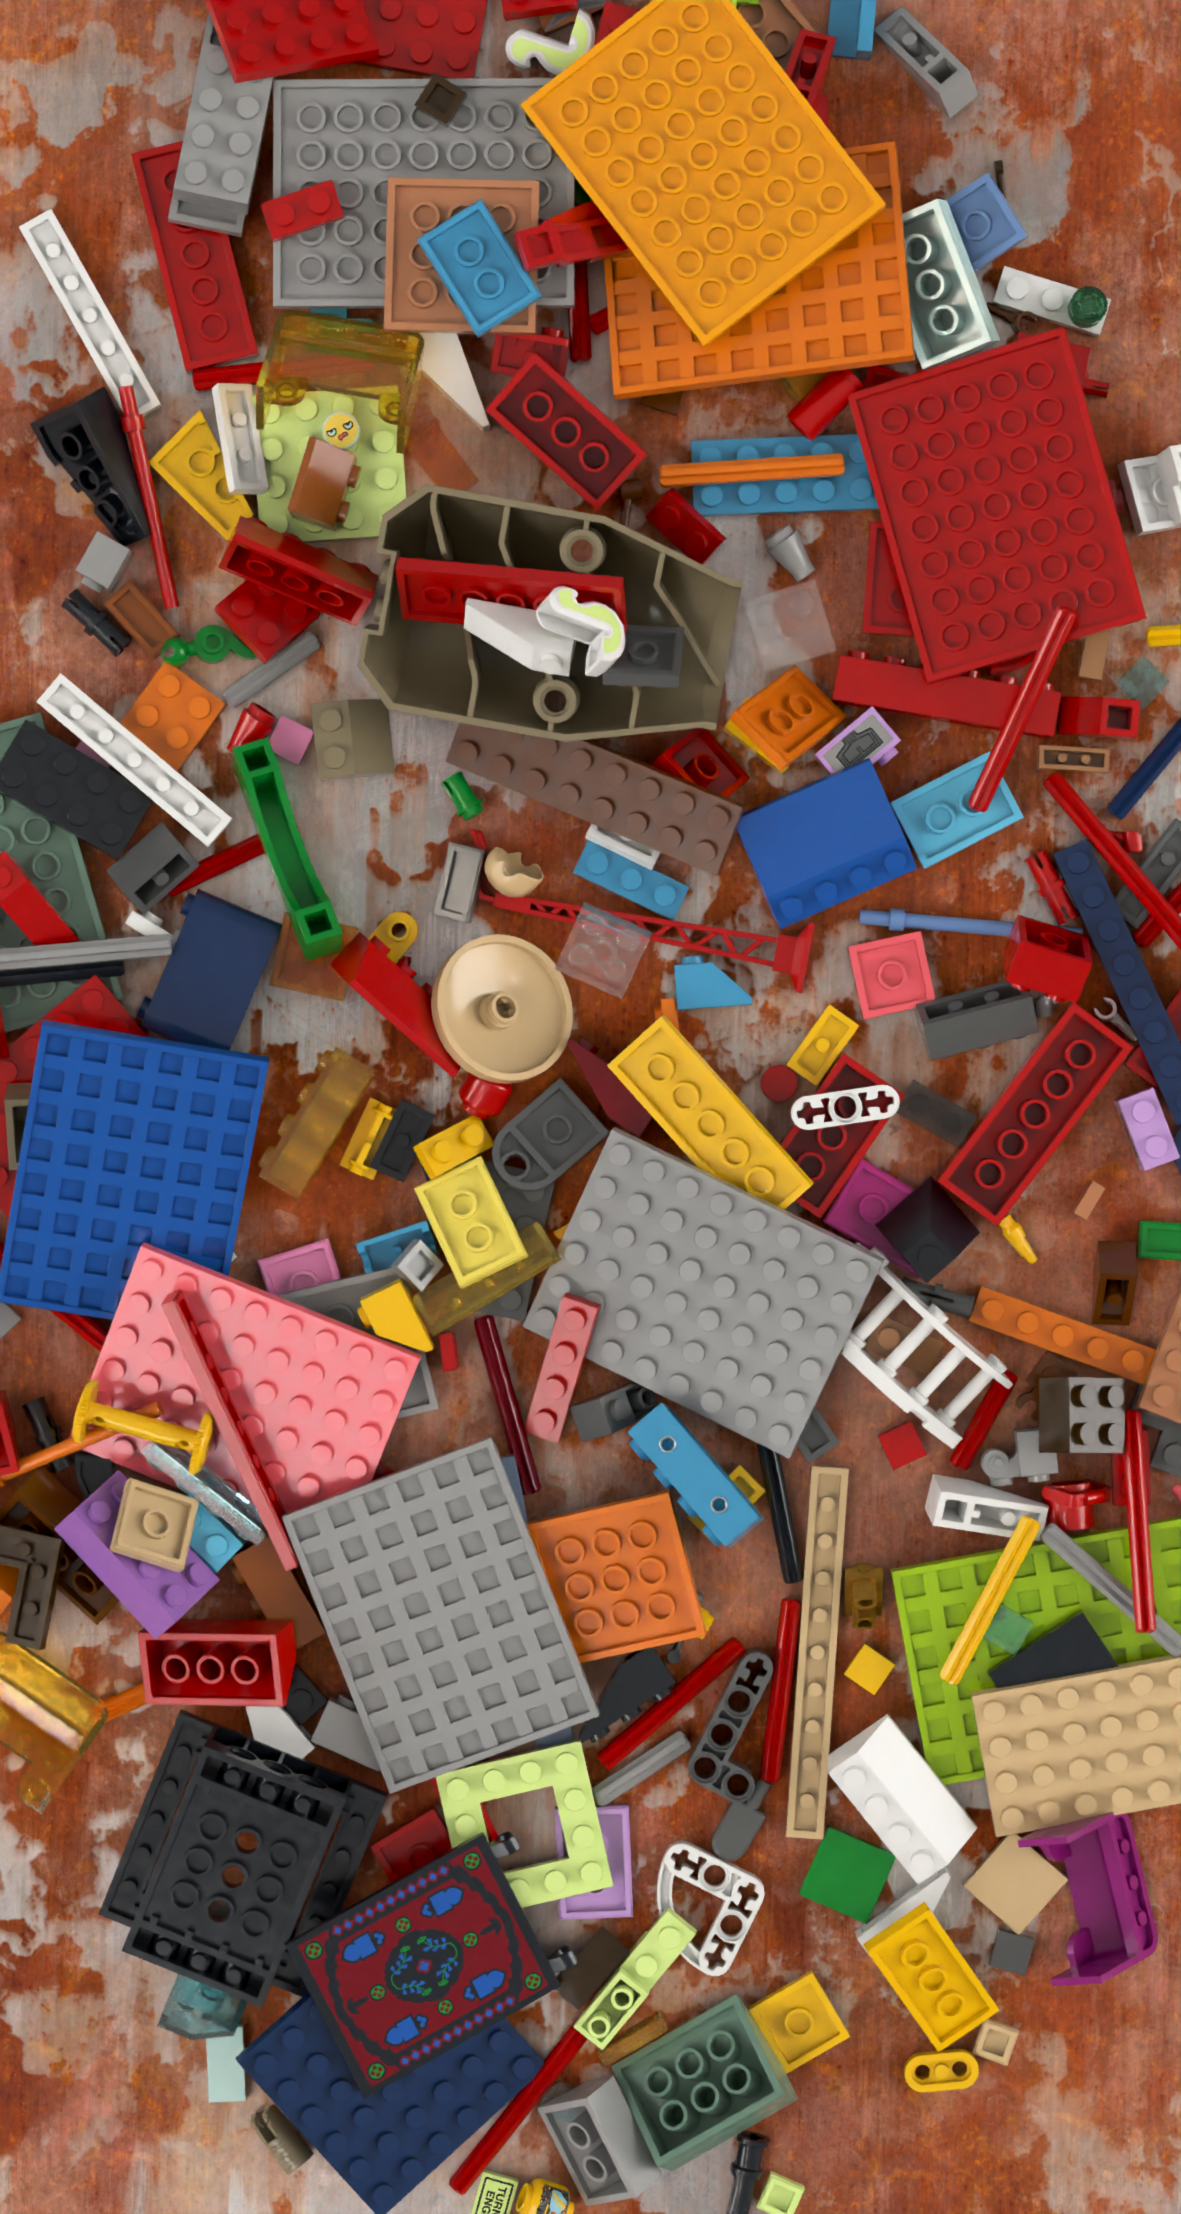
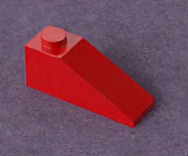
M800 28L785 73L816 112L837 37Z
M6 851L0 853V906L35 946L80 941L14 857Z

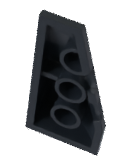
M105 386L30 423L49 460L55 467L60 464L73 479L70 485L77 493L83 491L94 504L96 516L121 545L127 546L151 535L126 434L123 432L121 417Z

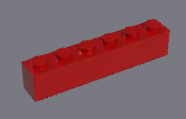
M848 650L847 656L840 655L838 658L831 701L833 703L867 709L873 706L875 710L1001 731L1021 685H1016V678L995 675L994 681L980 679V672L971 671L929 684L922 663L920 668L906 666L907 660L888 656L884 657V662L869 660V653ZM1045 683L1022 735L1052 739L1054 737L1062 693L1053 691L1054 685Z

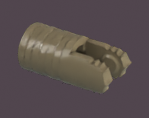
M275 2104L268 2105L264 2108V2112L252 2114L250 2123L272 2155L278 2160V2163L284 2168V2171L290 2174L309 2160L314 2153L278 2106Z

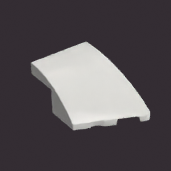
M1181 444L1169 446L1156 456L1125 460L1117 465L1136 536L1181 527Z

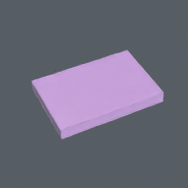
M629 1804L595 1805L614 1886L558 1899L559 1920L633 1917ZM555 1807L556 1857L558 1859L568 1856L558 1807Z

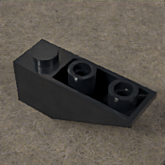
M656 1647L634 1651L619 1661L596 1702L600 1712L599 1716L585 1721L579 1732L581 1743L588 1739L592 1743L600 1740L611 1731L608 1726L620 1718L625 1723L637 1716L642 1711L640 1706L648 1700L653 1699L656 1703L673 1692L671 1686L676 1683L675 1676Z

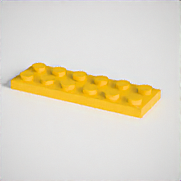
M665 1015L656 1020L607 1065L698 1168L784 1210L814 1184Z

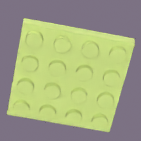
M398 385L251 396L256 409L269 487L263 495L257 494L259 520L275 531L296 535L303 543L379 538L382 515L407 498ZM335 412H346L357 420L360 428L358 442L354 447L346 451L356 456V465L361 467V472L356 487H349L345 498L346 502H350L346 521L344 524L338 523L336 531H332L293 519L287 508L309 437L325 441L322 434V426L326 418Z

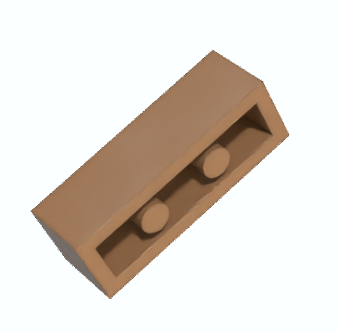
M1111 630L1083 638L1076 678L1096 682L1102 680Z
M1039 745L1036 769L1106 774L1109 771L1110 749Z

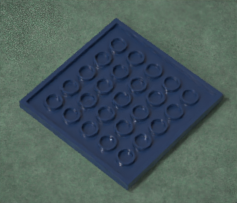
M309 1992L236 2057L237 2062L375 2214L388 2213L529 2084L544 2064L539 2055L509 2021L504 2018L364 2098Z

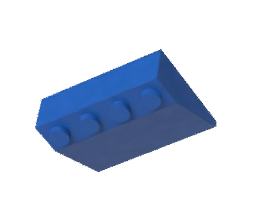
M869 758L743 813L737 827L738 835L770 912L780 929L917 869L902 829Z

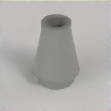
M789 524L778 529L764 540L769 547L767 552L797 582L815 570L798 530L793 531Z

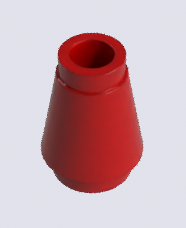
M251 702L248 708H243L227 749L232 752L234 747L266 738L275 729L273 723L277 719L276 716L261 705Z

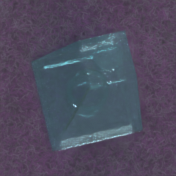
M178 1974L157 2026L190 2040L234 2036L247 2001Z

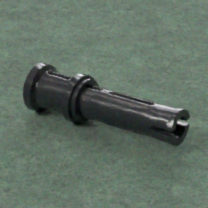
M742 2131L736 2136L739 2142L736 2160L730 2165L734 2180L726 2214H749L755 2181H759L763 2176L764 2170L761 2168L764 2148L768 2147L770 2142L768 2137L760 2133Z

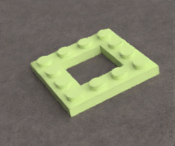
M579 1739L466 1765L436 1777L452 1849L481 1832L484 1833L489 1843L480 1805L481 1802L553 1786L568 1856L503 1871L521 1908L614 1886L582 1744Z

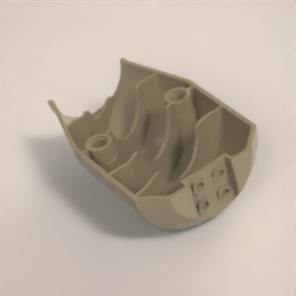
M426 484L382 515L376 553L391 555V559H386L383 562L380 583L386 584L385 595L380 596V599L377 598L374 612V621L380 622V625L368 624L363 628L357 666L388 710L563 742L695 728L716 731L743 580L728 578L606 516ZM586 540L592 545L593 554L590 559L581 561L573 556L572 545L575 541ZM398 557L624 577L627 625L684 627L679 688L604 685L603 674L598 677L585 675L586 654L589 645L576 641L569 677L527 668L464 629L463 624L402 619L395 570ZM549 691H561L566 697V705L559 710L551 709L545 701V696Z

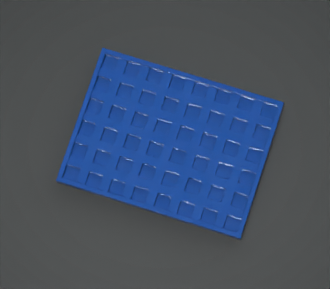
M42 1020L0 1269V1302L113 1320L143 1242L229 1276L269 1057Z

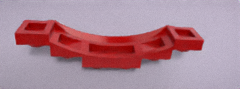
M593 201L548 218L540 226L517 231L514 235L525 272L555 264L558 268L585 260L591 263L631 252Z

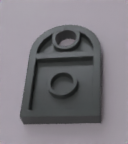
M559 1078L498 1132L492 1147L493 1167L501 1181L510 1188L521 1192L541 1191L555 1183L607 1138L610 1132L569 1086ZM511 1157L521 1158L525 1162L526 1170L519 1176H512L506 1172L505 1162Z

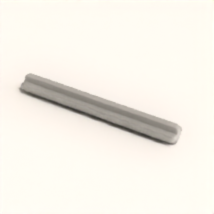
M169 934L3 948L0 949V971L165 957L172 955L173 944Z
M1054 1523L1049 1524L1040 1535L1042 1541L1135 1622L1133 1593ZM1155 1613L1156 1630L1147 1634L1172 1656H1179L1181 1654V1635Z

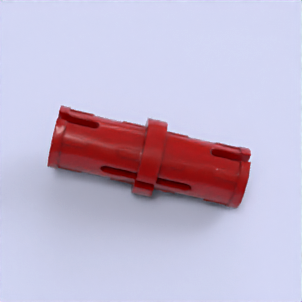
M1044 849L1036 854L1043 866L1042 869L1039 868L1034 856L1025 859L1024 862L1027 863L1040 888L1037 891L1040 898L1045 897L1057 921V925L1060 926L1067 922L1061 910L1062 906L1065 908L1070 920L1079 916V913L1076 911L1064 888V885H1066L1064 878L1059 879L1047 855V851Z

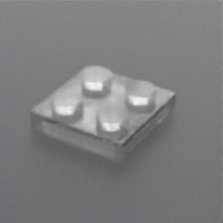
M815 579L743 601L765 674L837 651Z
M584 902L554 969L623 999L652 932Z

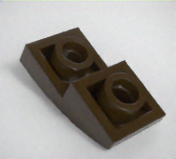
M602 1926L576 1955V1965L560 1972L557 1979L561 1986L554 1990L577 2011L630 1951Z

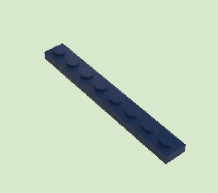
M1085 839L1054 853L1053 857L1174 1123L1178 1126L1181 1125V1043L1088 839Z

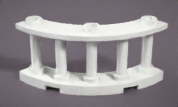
M857 1242L856 1245L885 1259L878 1274L893 1289L854 1330L851 1329L842 1348L844 1351L841 1354L907 1414L909 1411L914 1413L924 1421L922 1426L953 1449L963 1439L953 1428L957 1423L955 1418L993 1378L1009 1390L1013 1383L1004 1374L1008 1368L992 1353L988 1357L983 1355L946 1324V1321L949 1319L948 1316L935 1304L932 1303L928 1307L887 1267L890 1260L878 1248L874 1246L869 1250ZM904 1299L923 1319L886 1359L881 1358L877 1361L863 1348L867 1344L865 1340ZM936 1329L955 1347L917 1387L912 1386L908 1389L895 1378L898 1374L896 1369ZM967 1356L981 1370L944 1409L940 1407L935 1411L927 1404L929 1402V1395Z

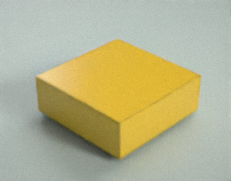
M864 1642L843 1674L875 1695L894 1668L895 1663Z

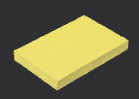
M482 1156L414 1188L461 1289L529 1257Z

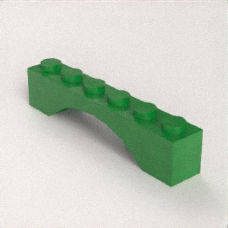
M268 737L232 748L233 770L306 962L342 951L343 933L331 901L325 893L305 849L290 806L282 774Z

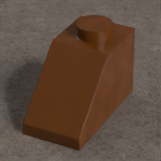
M1098 1241L1094 1263L1092 1324L1129 1326L1138 1278L1136 1243Z

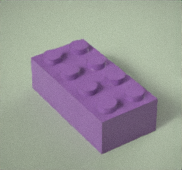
M118 1470L57 1525L54 1530L156 1640L175 1624L220 1579L190 1547L184 1570L180 1573L109 1551L125 1482L128 1480Z

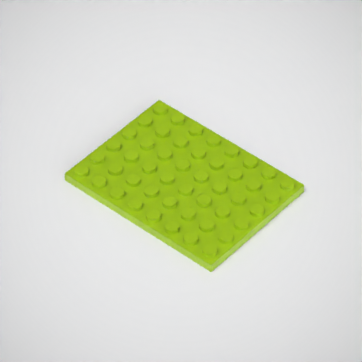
M1181 1516L1149 1521L1155 1613L1181 1635ZM1128 1525L1069 1536L1133 1593ZM1043 1541L1032 1543L958 1685H952L944 1681L940 1676V1672L1005 1548L890 1569L924 1759L944 1785L985 1778L970 1692L997 1687L987 1670L1080 1609L1117 1664L1171 1655L1149 1634L1137 1633L1135 1622Z

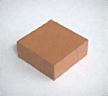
M1088 1180L1070 1212L1083 1220H1087L1106 1188L1092 1180Z

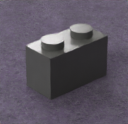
M161 822L106 871L128 899L145 914L200 864L171 830Z

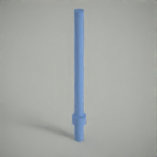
M890 908L889 912L860 909L859 924L888 926V930L903 931L904 928L1009 937L1014 922L911 914L905 913V909ZM1057 926L1063 929L1083 934L1082 928Z

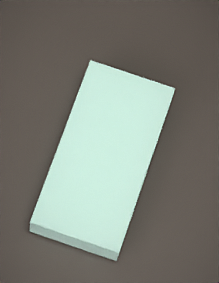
M244 2024L206 2026L209 2103L246 2101L247 2099L246 2071L236 2060V2057L245 2049Z

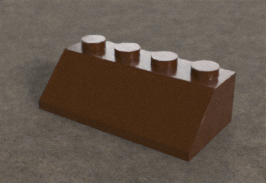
M41 1466L0 1510V1523L61 1537L54 1528L83 1501L62 1485L55 1475L49 1473ZM65 1543L57 1589L98 1625L119 1602V1599L75 1551Z

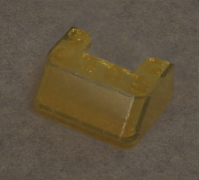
M0 1631V1743L31 1764L18 1783V1794L25 1804L42 1814L106 1723L108 1709L100 1698L29 1648L5 1642L7 1633Z

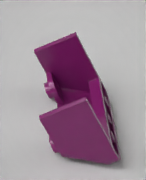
M1113 1812L1039 1829L1017 1840L1019 1848L1040 1846L1050 1861L1063 1860L1080 1930L1074 1932L1066 1944V1956L1071 1967L1051 1978L1052 1986L1101 1984L1154 1953L1157 1947L1158 1935L1131 1821L1127 1813L1114 1816Z

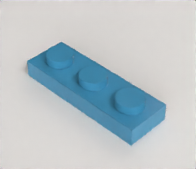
M588 840L573 871L574 874L673 921L689 889L688 886L653 869L650 870L590 840Z

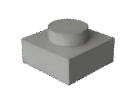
M413 1239L391 1265L414 1292H422L444 1266L441 1260L421 1239Z

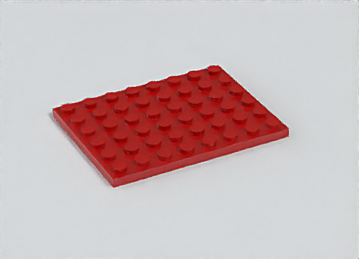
M1065 327L850 394L848 401L926 679L929 684L1037 652L1054 612L1059 605L1071 608L1076 612V618L1064 644L1147 619Z

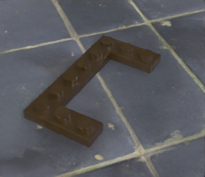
M0 1523V1564L19 1568L5 1642L37 1650L45 1649L66 1543L62 1537Z

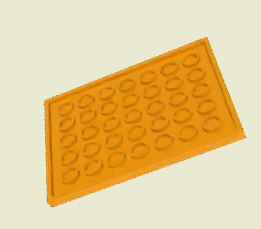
M652 0L520 104L523 111L704 348L886 207L879 194L730 0Z

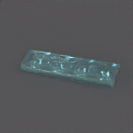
M150 1440L146 1442L140 1453L145 1456L150 1466L165 1472L175 1480L176 1485L183 1492L194 1495L204 1503L209 1513L216 1517H221L229 1523L239 1537L244 1540H250L256 1546L259 1545L267 1535V1530L256 1507L204 1465L199 1473L190 1475L188 1472L191 1455L184 1449Z

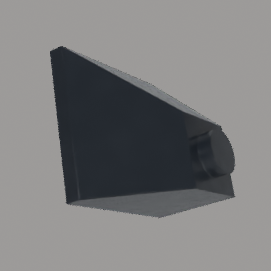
M932 1176L875 1224L926 1283L949 1265L980 1233Z

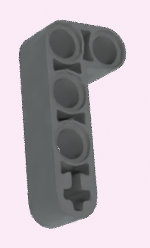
M757 1647L749 1648L739 1658L688 1758L689 1775L692 1780L734 1802H744L749 1799L754 1792L755 1783L751 1770L730 1756L773 1673V1665L769 1654ZM759 1658L762 1659V1666L765 1670L763 1672L757 1670L754 1673L751 1681L752 1685L757 1687L753 1689L748 1683L744 1682L750 1674V1668L747 1663L748 1661L755 1663ZM743 1691L748 1694L749 1701L747 1705L743 1708L732 1707L728 1699L733 1692ZM718 1724H726L732 1729V1734L725 1741H717L711 1735L712 1729ZM701 1757H708L714 1761L715 1767L712 1772L701 1774L695 1770V1762ZM734 1774L744 1775L748 1779L747 1786L741 1791L731 1790L727 1785L728 1779Z

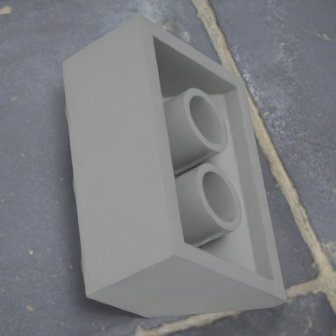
M614 2076L589 2080L541 2104L537 2108L586 2206L636 2198L663 2175L652 2157Z

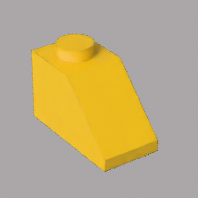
M402 1278L360 1298L362 1307L358 1308L357 1312L366 1329L372 1327L377 1336L424 1352L433 1349L434 1343Z

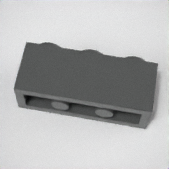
M1007 981L916 1004L923 1042L931 1061L939 1058H949L955 1054L973 1049H983L992 1044L1011 1039H1021L1027 1035L1039 1032L1031 992L1020 991L1012 987Z

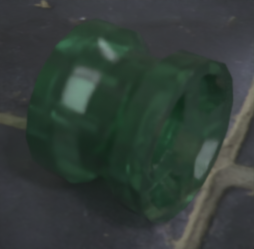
M1093 286L1082 287L1073 294L1067 307L1069 319L1075 326L1080 328H1092L1105 316L1108 301L1100 289Z

